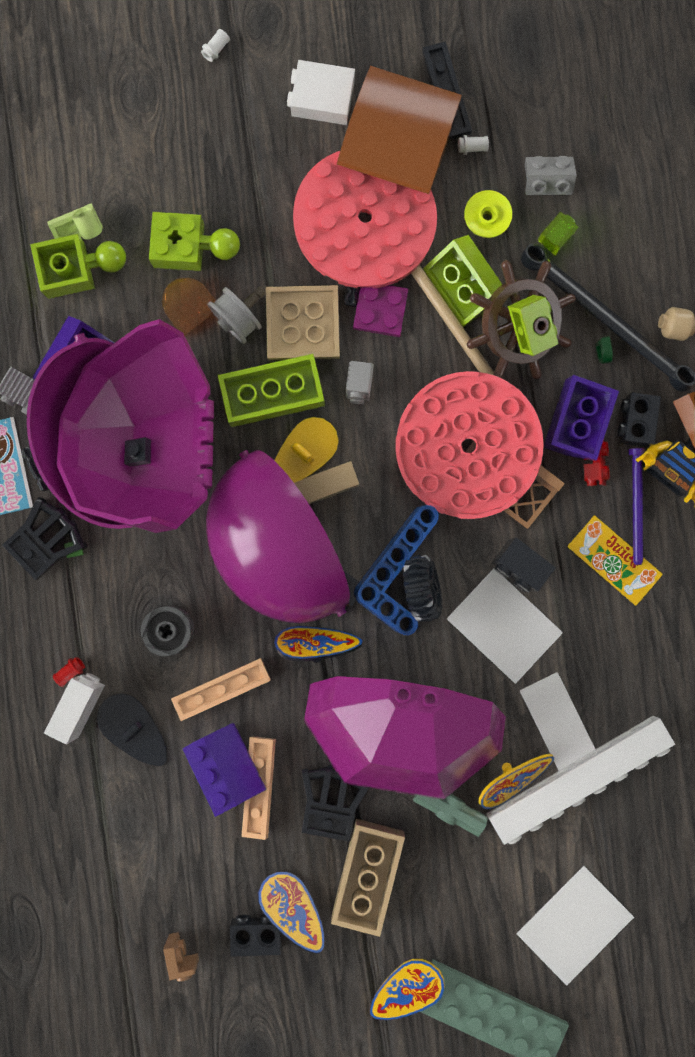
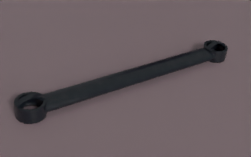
M529 244L521 254V262L526 268L539 271L541 264L544 261H549L551 268L547 278L566 294H574L577 303L669 377V382L674 389L684 392L695 384V372L690 367L678 365L547 258V253L543 247L538 244ZM528 253H532L535 256H537L539 261L532 259ZM678 374L683 375L686 378L687 383L683 382L679 378Z

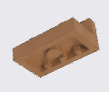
M179 932L169 934L163 949L169 980H188L196 972L199 961L198 953L184 956L187 953L184 939L180 940Z

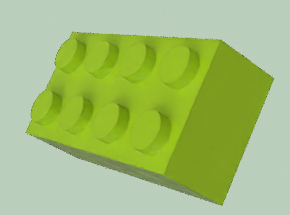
M314 354L218 375L227 419L231 427L325 406Z

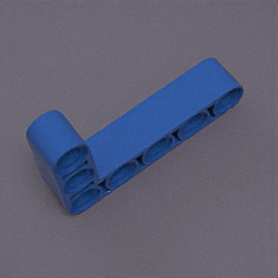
M431 505L420 506L413 510L354 589V597L358 603L395 632L403 635L413 634L417 630L418 621L408 610L387 595L385 591L404 567L405 561L410 559L437 523L439 514L435 507ZM423 510L429 513L427 523H424L420 518ZM409 529L415 533V539L412 542L406 539V532ZM395 548L401 553L400 559L396 562L391 557V552ZM382 567L386 571V577L384 580L379 581L376 572ZM365 587H369L372 595L370 599L365 601L361 593ZM385 602L390 604V612L387 615L381 613V606ZM407 617L409 626L402 630L400 628V621L402 618Z

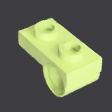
M92 203L47 222L55 239L79 234L85 240L92 239L98 236L103 228Z

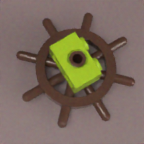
M505 260L502 262L501 267L506 283L498 287L489 299L477 293H473L470 296L472 303L484 308L482 317L483 334L470 339L467 342V347L474 349L487 343L490 350L500 357L493 375L499 378L503 377L508 363L513 362L518 364L529 363L532 377L540 379L542 374L538 359L544 356L553 346L560 345L564 348L571 346V340L559 334L562 323L561 308L574 303L576 297L574 294H568L558 299L552 289L544 284L551 268L549 261H544L541 264L535 280L525 278L515 279L511 262ZM529 289L530 292L527 298L521 300L519 291ZM510 297L512 305L508 306V308L502 306ZM498 315L507 319V323L497 327ZM511 332L507 344L504 346L499 337ZM517 343L521 352H514Z

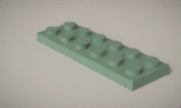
M432 959L431 963L440 970L444 977L445 989L442 998L436 1004L420 1011L421 1013L516 1057H556L569 1027L567 1021Z

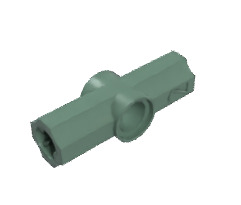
M450 794L445 799H434L415 795L413 798L414 802L431 810L441 820L451 825L456 824L478 837L486 827L488 817L476 809L467 806L463 800L453 794Z

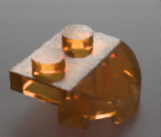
M178 278L170 282L165 288L162 296V308L176 329L183 332L185 336L213 314L207 304L210 301L214 303L216 300L201 282L191 278Z

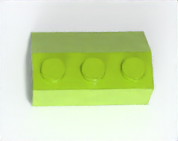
M469 235L454 239L423 268L462 327L483 315L484 308L470 301V296L473 293H477L489 299L493 292L503 285Z

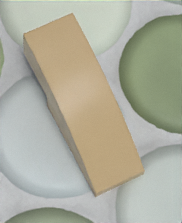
M351 461L294 483L308 504L359 486Z

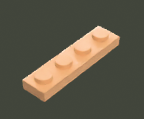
M259 658L175 696L171 700L180 721H183L271 681V678L262 658Z
M254 736L249 739L248 753L267 790L244 801L242 837L262 840L268 838L276 739Z

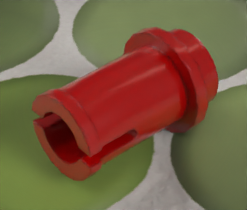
M78 657L70 658L68 664L53 675V679L59 686L63 687L71 678H74L77 674L81 675L85 665Z

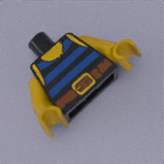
M690 438L685 444L680 440L673 442L663 441L654 444L636 459L637 462L643 460L645 463L643 469L678 497L688 493L684 498V502L687 503L692 499L695 503V448Z

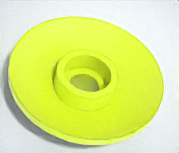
M492 190L481 191L473 195L467 202L464 211L465 222L468 228L480 237H497L509 227L512 220V208L507 198L501 193ZM489 214L491 220H485L483 215Z

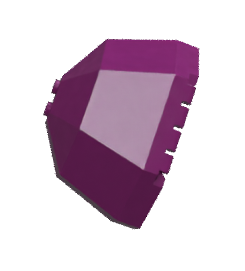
M160 319L139 325L84 365L60 416L57 454L58 470L76 510L154 533L177 529L207 500V489L212 488V469H207V467L213 466V446L207 445L213 443L214 423L208 421L214 419V401L208 400L210 385L183 332ZM143 437L150 439L151 463L132 467L125 465V441Z
M336 676L310 684L304 722L344 783L434 799H445L502 751L506 716L493 702L445 688L389 679Z

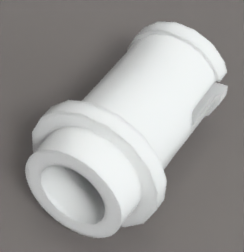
M218 29L208 44H203L202 55L210 62L219 58L218 54L226 43L230 41V37L226 32Z
M463 135V138H458V152L463 153V155H467V152H488V136L467 137V135Z

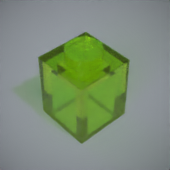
M560 211L541 233L537 241L556 256L575 234L578 226L571 216L564 215Z

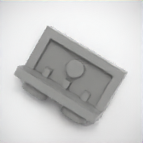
M526 157V195L573 194L577 176L573 157Z

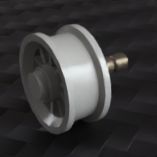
M259 286L254 293H251L242 302L233 292L225 287L222 290L224 294L214 303L210 301L207 305L219 321L217 323L226 333L230 332L242 344H245L247 342L245 338L253 330H260L262 328L249 309L266 292Z

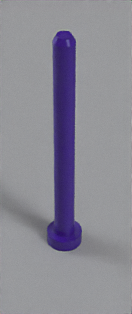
M644 448L629 449V456H632L633 563L635 565H642L643 563L642 460L637 462L636 459L646 452Z

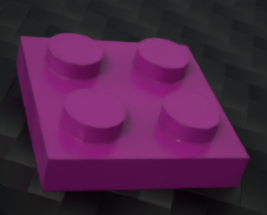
M390 285L380 288L360 287L353 329L400 337L408 289Z

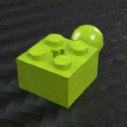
M152 212L149 261L154 268L201 271L203 250H210L215 257L221 260H229L238 253L240 240L234 231L227 228L218 229L211 236L204 235L205 224L201 215Z
M79 234L30 244L40 291L48 299L95 289L91 273L92 268L100 267L103 271L113 273L122 269L126 262L124 248L114 241L103 242L97 247L95 253L87 254L85 242Z

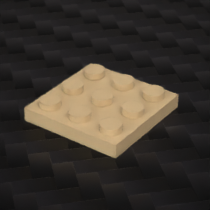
M338 285L266 287L268 360H287L309 354H314L315 359H340Z

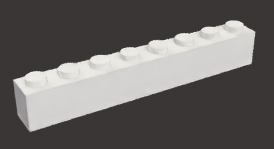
M652 716L513 797L506 803L486 813L503 844H514L522 838L521 835L525 832L538 830L543 826L542 822L549 818L556 819L564 814L566 808L571 805L576 807L586 800L585 797L592 793H601L610 782L621 781L628 776L627 772L634 768L641 769L649 764L648 760L655 756L661 757L670 751L669 748L675 745L661 719Z

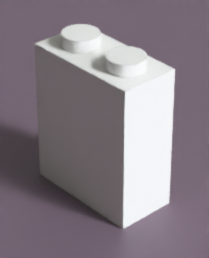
M298 60L297 69L292 70L291 84H294L293 92L289 91L287 106L291 107V115L347 125L355 82V69Z
M90 673L71 678L44 734L64 744L79 738L105 686L99 682L100 678Z

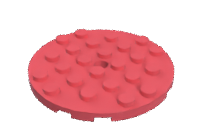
M340 151L335 152L322 159L307 173L297 191L294 202L293 222L299 247L306 259L317 271L324 276L326 275L338 281V284L353 288H380L394 284L410 275L422 263L432 245L437 227V210L432 191L426 194L337 165ZM361 212L368 213L372 219L370 222L364 223L360 221L358 216Z
M457 372L429 383L407 405L400 419L396 436V458L407 486L426 505L435 507L441 514L461 519L484 518L509 508L531 487L542 462L543 432L534 407L527 397L514 385L488 373ZM465 439H472L476 443V449L473 452L468 453L463 450L462 443Z

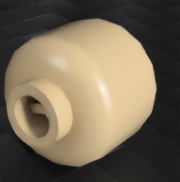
M671 307L665 314H661L658 327L661 328L662 335L665 338L684 341L695 333V317L690 310Z

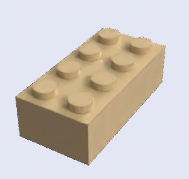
M360 819L355 820L331 915V924L380 937L405 839L404 831Z

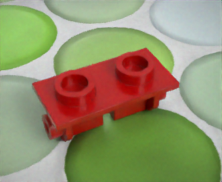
M604 439L597 460H593V464H584V481L587 482V486H597V481H599L600 485L606 486V480L610 478L609 466H605V456L609 455V446L607 441L604 442Z

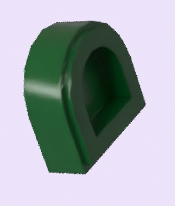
M609 336L601 338L595 344L598 360L601 364L611 363L613 359Z

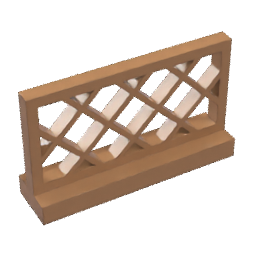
M474 441L466 452L469 453L475 450L476 443ZM541 465L535 478L539 483L532 484L530 487L531 501L516 502L510 506H515V513L509 508L503 510L527 529L557 491L565 484ZM544 486L550 493L544 500L534 501L533 487ZM541 503L539 507L535 510V504ZM532 504L533 514L526 522L519 517L517 506Z

